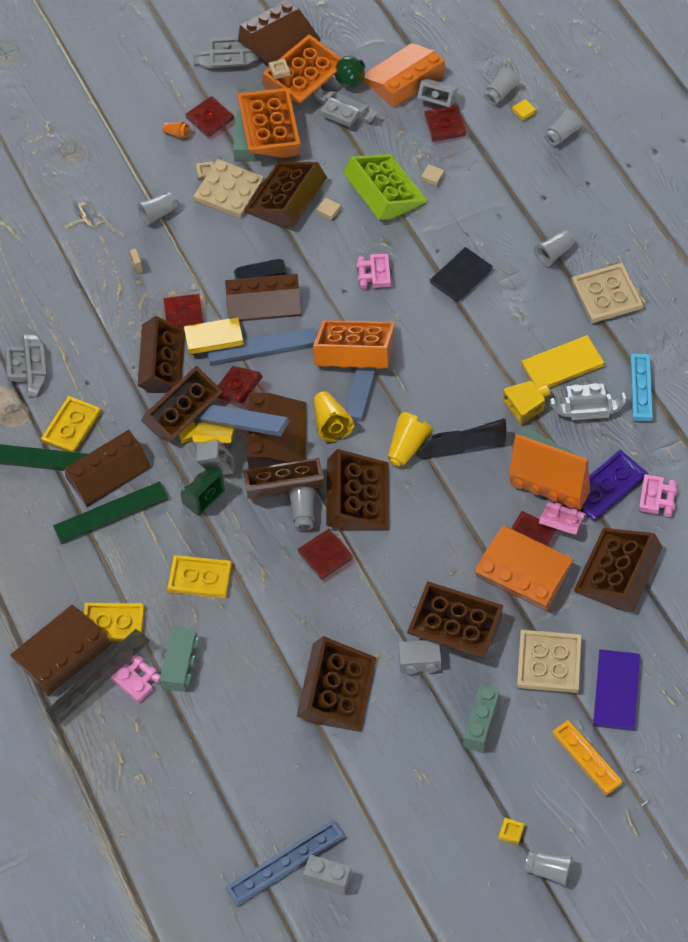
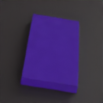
M620 449L589 475L590 493L581 511L595 522L644 480V475H648V472Z
M599 650L593 726L634 731L640 654Z

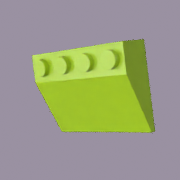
M391 154L353 156L343 171L348 181L379 220L393 219L428 201Z

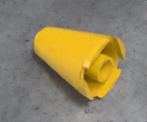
M323 391L316 394L313 403L317 433L320 438L326 442H336L335 439L340 437L342 439L346 438L354 428L352 416L329 392Z
M402 412L398 416L387 456L391 465L395 467L404 466L432 435L433 428L427 422L423 421L421 423L417 420V416Z

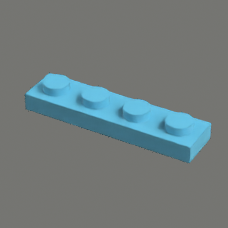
M631 354L633 421H652L650 354Z

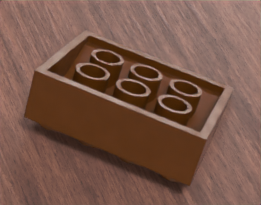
M286 0L240 24L238 42L267 63L279 60L307 35L310 34L319 42L320 37L300 9Z
M278 162L244 211L247 214L280 227H294L320 187H322L327 176L318 162Z
M268 392L249 393L248 411L287 417L290 422L281 436L248 431V469L306 460V402Z
M336 449L327 459L326 526L340 530L387 531L389 529L388 462Z
M603 528L574 588V592L616 609L634 611L663 548L656 534Z
M427 581L407 634L485 658L502 619L503 605Z
M71 605L11 653L10 656L38 687L49 696L109 647L110 643L107 635L90 618L74 605Z
M325 636L318 639L312 645L296 717L315 724L360 732L376 657Z

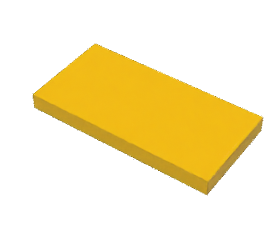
M588 335L521 361V365L530 381L537 388L545 385L548 388L604 367L605 364Z

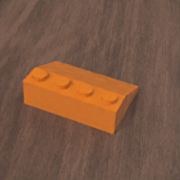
M309 34L279 59L286 60L290 76L274 80L268 68L263 72V86L268 90L289 88L291 101L302 103L336 74L335 66L341 58Z
M411 43L365 72L363 81L393 108L418 92L422 80L427 78L435 81L445 74V60L435 51Z
M289 88L237 93L248 152L279 158L300 156V140Z
M323 320L313 345L314 365L321 367L339 366L341 368L348 366L357 368H388L392 353L395 322Z
M516 434L509 471L510 484L515 488L530 491L534 495H541L551 501H558L570 508L581 510L590 493L588 459Z
M503 525L483 554L474 572L477 578L548 611L574 559Z

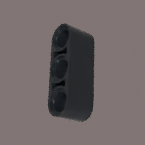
M283 259L240 266L234 270L235 279L288 275Z

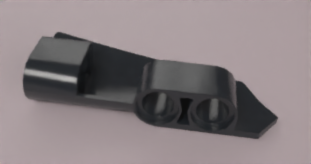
M502 418L463 431L456 430L434 434L431 440L427 441L416 452V455L422 459L460 454L469 448L506 443V419Z

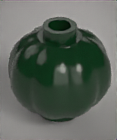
M349 55L341 58L336 63L335 78L339 84L352 88L363 82L366 66L361 59L359 60Z

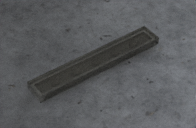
M135 629L53 703L46 712L60 724L149 643L148 638Z

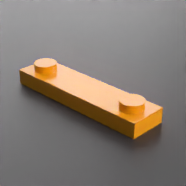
M569 720L552 731V736L605 796L622 785L623 781Z

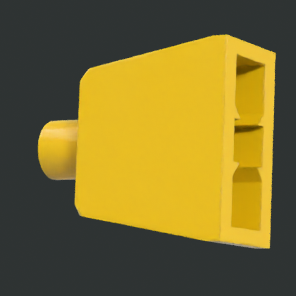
M532 381L503 389V401L520 425L525 424L542 412L545 407V398L551 395L546 385L537 388Z

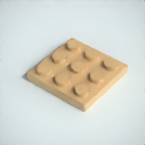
M217 159L194 194L193 199L196 202L241 219L245 212L244 210L263 184L264 176Z
M623 263L577 275L571 279L591 324L643 309V303Z
M521 630L517 688L578 693L581 635Z

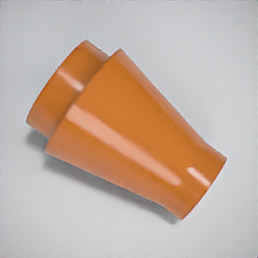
M185 122L163 124V133L181 139L187 138L190 128Z

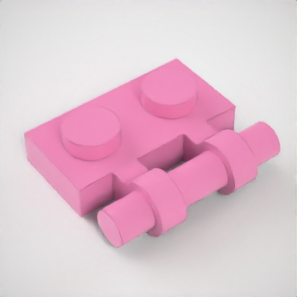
M388 253L372 254L369 261H365L363 256L358 257L356 267L359 271L357 279L360 289H367L368 282H372L373 288L391 287ZM371 269V274H366V270Z
M645 474L639 511L658 514L659 508H663L664 516L671 517L672 511L675 510L674 497L678 491L676 487L677 482L670 480L669 485L663 484L664 477ZM661 493L667 495L666 500L661 499Z
M548 502L540 516L539 523L576 535L585 517V513L579 512L576 508L564 507L561 503L556 502L554 504Z
M131 653L128 659L133 664L129 667L123 662L109 676L114 683L139 704L153 690L149 683L152 680L159 683L161 676L154 667H150L145 663L144 658ZM139 669L145 673L143 677L136 673Z

